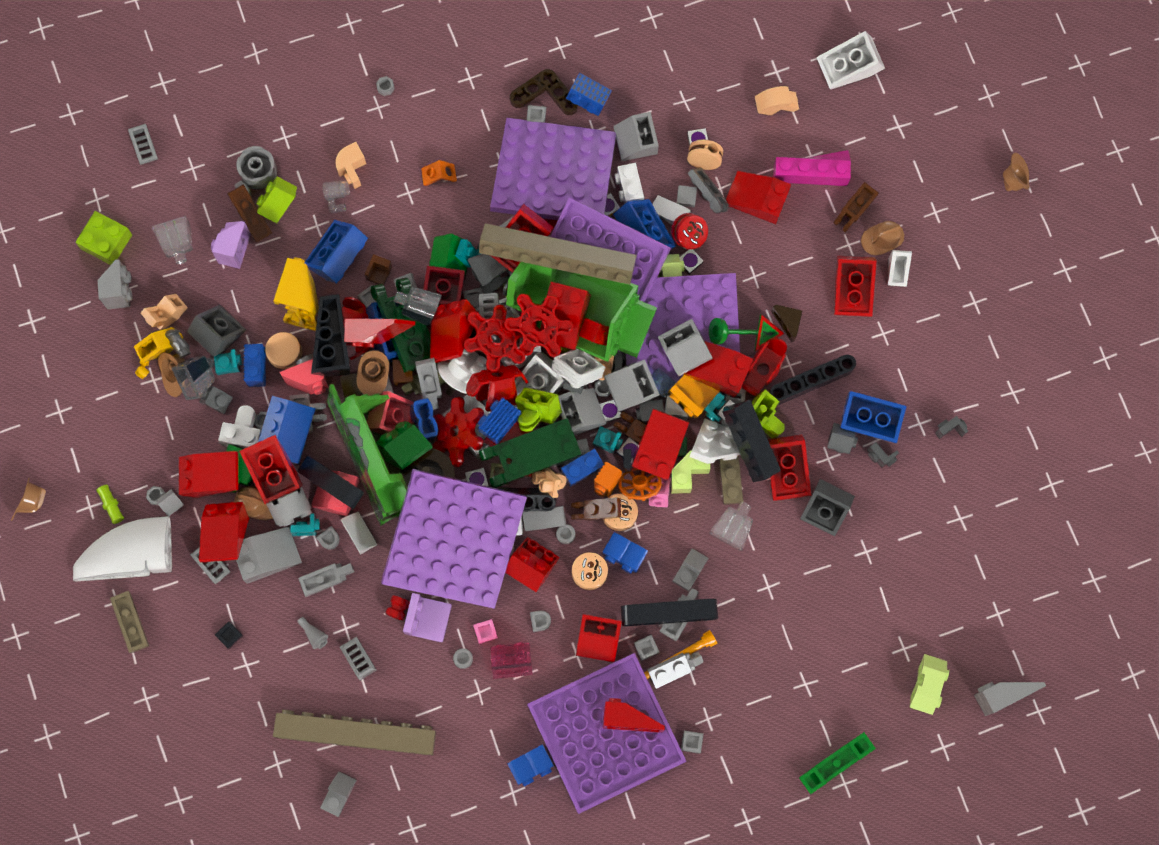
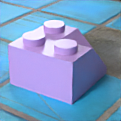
M245 222L226 223L225 228H222L221 232L217 234L216 240L213 239L211 251L219 264L240 269L251 236Z

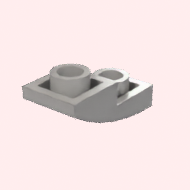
M564 506L554 507L551 511H524L522 513L525 531L566 525Z

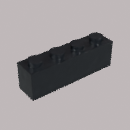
M339 294L321 296L319 300L311 374L334 377L350 374L347 344L344 342V323Z
M751 400L725 406L722 413L752 481H763L780 472L779 464Z

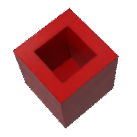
M585 318L579 336L591 342L607 346L610 326Z

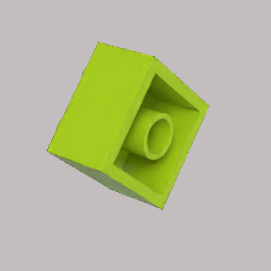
M94 211L75 243L81 250L111 265L118 259L132 234L127 227Z

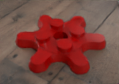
M520 294L517 297V303L522 313L518 318H507L504 323L506 329L518 331L522 334L523 342L519 349L524 352L525 356L531 355L536 346H543L551 357L559 356L561 347L556 338L561 333H572L574 324L572 321L562 320L556 315L555 309L559 304L558 297L548 295L544 303L540 305L535 304L528 294ZM542 320L544 329H539L535 322Z
M499 304L494 307L493 316L489 319L483 318L477 312H471L468 315V323L476 330V336L468 338L464 342L465 351L469 353L481 351L486 355V368L491 372H495L500 368V360L503 357L509 358L515 364H522L526 357L524 352L517 347L516 343L519 338L523 337L522 334L518 331L506 329L504 323L507 309ZM497 335L500 338V343H493L491 336Z
M462 397L452 399L451 410L445 417L442 414L433 416L439 432L437 434L438 440L432 444V447L443 453L449 451L452 465L457 468L463 464L464 451L468 447L480 450L484 444L483 438L475 433V426L484 416V410L477 407L466 413L464 409L465 401ZM458 427L459 431L458 434L455 436V431L453 429H456Z

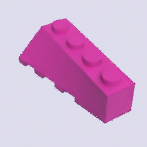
M849 151L807 158L776 157L773 177L795 184L847 186L851 178Z

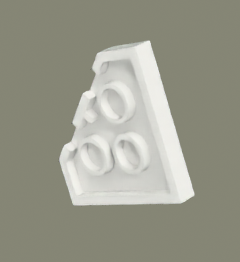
M704 419L690 454L691 458L710 464L714 463L717 459L725 461L736 459L738 455H741L729 427Z

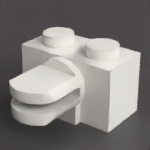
M248 405L241 406L237 411L235 424L222 423L218 440L222 446L227 447L228 444L245 449L258 443L261 429L253 428L256 418L254 409Z

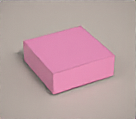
M492 619L473 625L479 644L498 639Z

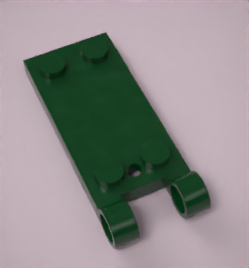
M407 277L396 280V289L404 293L403 297L397 295L388 298L383 284L373 285L370 289L371 296L377 302L383 319L415 321L413 327L391 338L404 373L416 370V361L430 359L431 336L427 326L402 314L403 309H407L422 315L418 303L408 298L409 292L413 293Z
M568 418L478 452L481 461L498 456L505 473L489 479L492 488L502 486L581 455ZM508 458L512 460L510 464L506 462Z

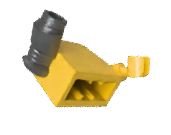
M172 327L156 331L134 346L140 358L139 363L141 364L135 371L138 377L144 379L150 372L145 366L149 365L150 360L158 358L164 352L170 353L172 350H175L180 358L191 354L190 346L183 339L180 331Z

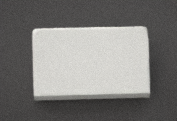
M359 512L340 519L360 555L377 545Z

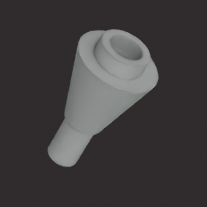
M304 617L297 621L305 630L313 649H321L327 644V634L310 625Z

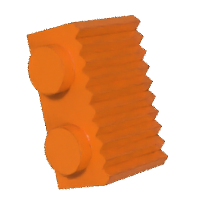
M604 462L602 469H600V472H598L594 479V492L600 497L606 496L609 498L621 478L622 471L610 463Z

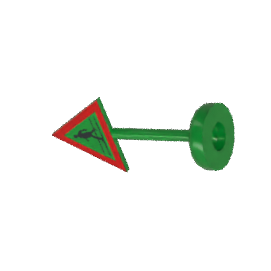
M760 314L758 330L728 329L724 319L714 318L710 322L708 332L711 342L717 345L724 343L728 334L756 335L754 351L760 349L766 342L769 343L771 339L778 338L784 334L762 314Z

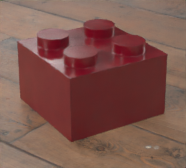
M427 266L422 297L437 302L434 310L439 305L462 300L465 271ZM422 305L423 309H430V308H428V307Z

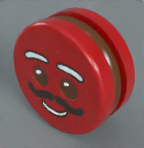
M684 213L673 222L671 235L677 245L690 250L697 249L707 239L708 225L702 217L692 213Z

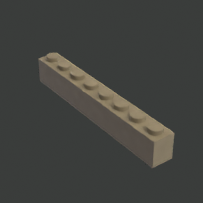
M486 223L479 244V253L629 285L631 284L637 256Z
M282 710V713H276L274 738L434 755L436 731L432 730V726L420 725V729L412 728L413 724L401 723L400 726H392L393 722L389 721L373 724L371 719H361V722H355L352 717L341 716V720L333 719V715L322 714L321 718L313 717L314 713L302 712V715H294V711Z

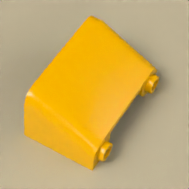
M297 257L293 259L287 258L273 301L277 305H286L287 313H285L283 319L284 323L316 331L319 305L314 280L303 259Z

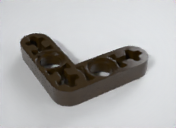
M550 69L541 71L510 94V103L515 108L525 106L546 91L565 115H573L578 109V105L573 104L568 99L566 101L569 105L573 104V109L569 107L566 109L564 99L567 97L569 90L555 72ZM544 76H551V82L553 83L552 86L548 80L544 81ZM536 85L538 90L532 93L528 91V87ZM557 88L564 91L561 96H556L553 92ZM515 96L521 97V101H515Z

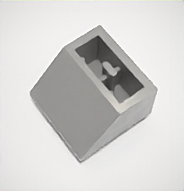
M651 112L632 115L613 127L616 133L621 161L658 154L659 145Z
M115 260L97 280L99 300L107 309L130 307V301L133 300L132 291L129 289V283H131L130 271H127L126 266L120 260Z
M693 319L658 336L678 376L713 359Z
M645 359L636 361L604 376L618 411L659 396Z
M594 388L583 389L581 394L570 391L558 396L562 410V419L568 418L574 436L606 424Z

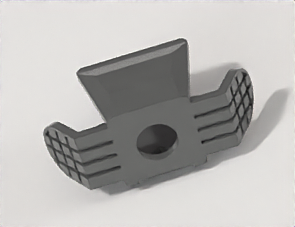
M480 254L468 259L472 267V273L475 279L481 283L480 287L484 294L493 293L505 284L503 295L507 296L508 279L512 275L511 271L490 255ZM506 271L508 276L501 278V274Z

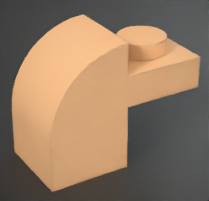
M787 86L770 88L755 96L759 114L773 115L780 110L795 112L799 109L796 92L789 91Z
M354 142L344 147L338 153L336 168L339 176L344 175L348 185L352 183L354 189L360 187L361 183L355 169L365 165L366 161L357 142Z
M177 294L164 296L157 306L144 308L141 314L151 327H157L159 330H162L178 320L188 307Z

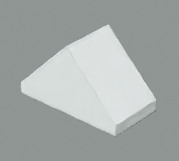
M892 250L888 258V285L907 287L912 251Z

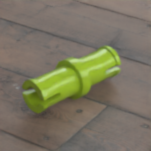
M103 485L99 487L96 491L103 502L102 507L104 510H107L112 523L118 524L122 522L124 517L118 507V501L114 499L109 486Z

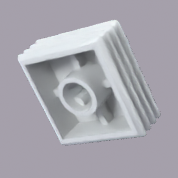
M579 349L554 357L555 360H553L554 363H552L553 366L551 367L557 372L559 377L567 380L573 388H580L602 378L605 366L590 354Z

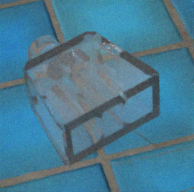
M184 216L151 226L167 258L174 257L176 264L187 262L185 253L193 250L191 227L187 217Z
M742 501L737 510L729 506L712 527L709 534L742 551L753 523V519L747 516L751 506Z

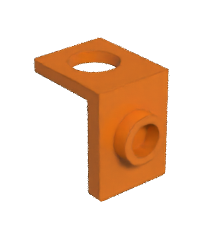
M438 160L421 168L424 186H428L441 179L451 182L457 181L455 165L452 163ZM446 167L450 169L451 176L446 173Z

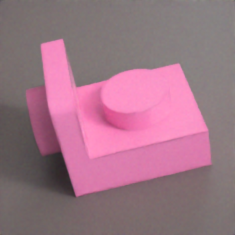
M654 477L651 479V482H658V478ZM661 478V489L656 496L654 495L649 498V505L667 508L671 478L668 480ZM650 486V488H651L652 490H655L656 487H657V486Z

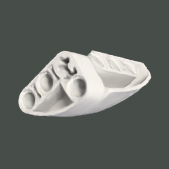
M170 517L135 520L118 526L102 535L75 562L73 566V580L77 582L149 576L150 572H171L172 542Z

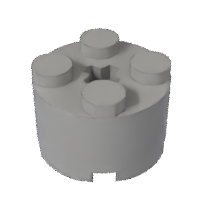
M260 146L246 148L237 159L238 173L242 181L250 189H264L277 176V166L272 154Z
M302 487L266 503L276 525L280 527L295 522L294 518H303L312 513L310 510L312 507Z

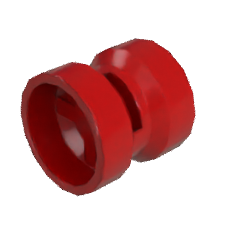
M392 595L390 600L392 607H388L385 614L403 621L405 618L403 611L409 608L410 602Z

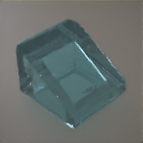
M659 368L652 375L656 388L663 397L676 384L674 380Z

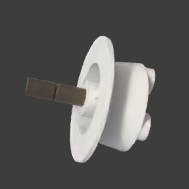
M464 349L461 357L438 362L437 369L440 376L450 385L446 394L452 396L456 390L467 394L466 385L471 375L481 372V370H487V359L475 352L469 353Z

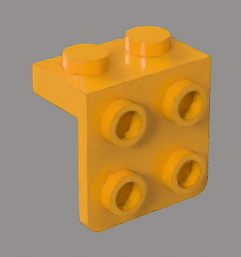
M683 375L668 392L671 394L669 397L676 404L680 403L684 407L683 411L688 416L697 418L720 391Z

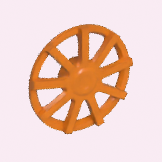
M632 468L631 472H624L618 481L619 491L628 497L629 500L645 501L647 498L656 496L662 486L661 477L652 474L647 478L644 476L645 471H641V475L635 476L633 471L640 470L637 468ZM629 473L633 479L632 481L624 479V476ZM654 477L658 478V482H649ZM622 483L631 484L630 486L622 487ZM648 486H657V487H656L655 490H652V489L649 488ZM634 489L630 494L626 492L627 490ZM643 490H646V491H648V492H650V493L644 495V491H643ZM640 491L641 496L635 495L636 492Z

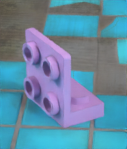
M412 593L403 628L404 634L443 642L452 605L422 598L420 594Z

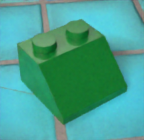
M407 421L398 423L395 429L383 434L380 440L375 442L384 460L402 470L433 448L431 443L415 425Z

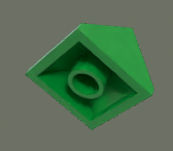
M454 234L434 237L429 266L464 270L466 278L467 267L455 256L460 240L463 238Z

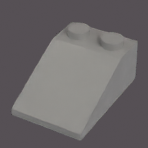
M289 527L243 539L239 558L236 560L243 581L247 584L302 563Z
M993 682L979 687L977 689L979 692L974 694V697L984 715L987 716L1045 687L1046 684L1044 682H999L994 685Z

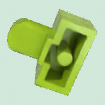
M278 176L275 177L273 182L270 181L267 185L265 195H260L256 203L259 205L257 213L278 223L294 200L297 187Z
M525 387L515 399L517 408L521 411V415L517 418L519 428L525 432L532 431L539 422L553 424L562 413L558 394Z
M765 389L751 403L764 432L773 439L784 432L785 425L774 416L776 413L774 409L779 401Z

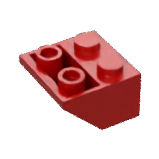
M527 537L512 554L505 573L537 592L560 557L538 544L535 540Z
M583 614L576 656L614 663L622 621Z

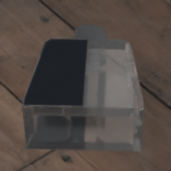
M411 287L408 294L397 291L394 302L404 305L401 312L403 315L429 326L437 310L441 295Z
M204 356L189 358L171 368L186 400L202 398L215 381V376L211 370L214 367V362L210 358Z

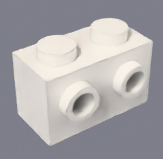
M636 163L617 166V173L614 176L616 184L620 186V201L625 204L628 201L644 200Z

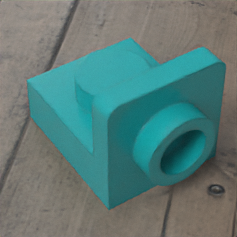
M461 239L455 256L466 267H471L468 259L481 253L467 239Z
M232 349L230 353L214 356L216 374L240 372L239 366L242 365L241 354Z
M719 392L704 409L706 416L712 421L717 420L719 422L722 419L714 409L719 410L725 404L724 398L726 395L723 392Z
M600 426L592 445L614 454L615 449L619 450L622 445V433H615Z
M314 513L310 514V524L307 522H296V525H291V534L293 536H317V530H320V520L316 518Z

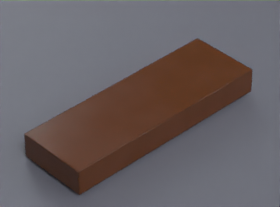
M244 184L227 193L256 243L273 234L263 216L257 213L258 208Z

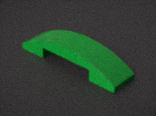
M863 732L804 773L799 779L811 795L876 748L865 732Z

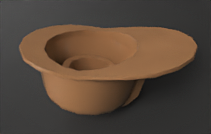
M1018 153L1012 154L1011 165L1003 172L1004 185L1007 191H1018L1023 188L1028 190L1030 188L1027 164Z
M885 221L864 232L861 238L862 248L871 255L884 254L902 244L904 232L901 226L895 222Z
M377 350L369 351L359 361L357 386L359 391L363 394H368V396L381 394L387 385L389 361L382 352Z
M164 352L158 357L163 384L168 394L178 397L183 392V381L180 384L178 383L172 368L185 360L180 358L179 354L171 355Z
M30 477L28 478L24 495L11 521H13L17 512L33 513L41 508L46 491L44 488L30 483Z
M244 487L237 492L234 502L244 503L248 517L258 520L273 518L267 505L264 504L257 487Z

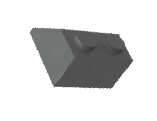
M218 305L196 315L187 332L214 357L226 351L246 329L221 305Z
M820 479L800 519L835 536L851 508L855 496Z

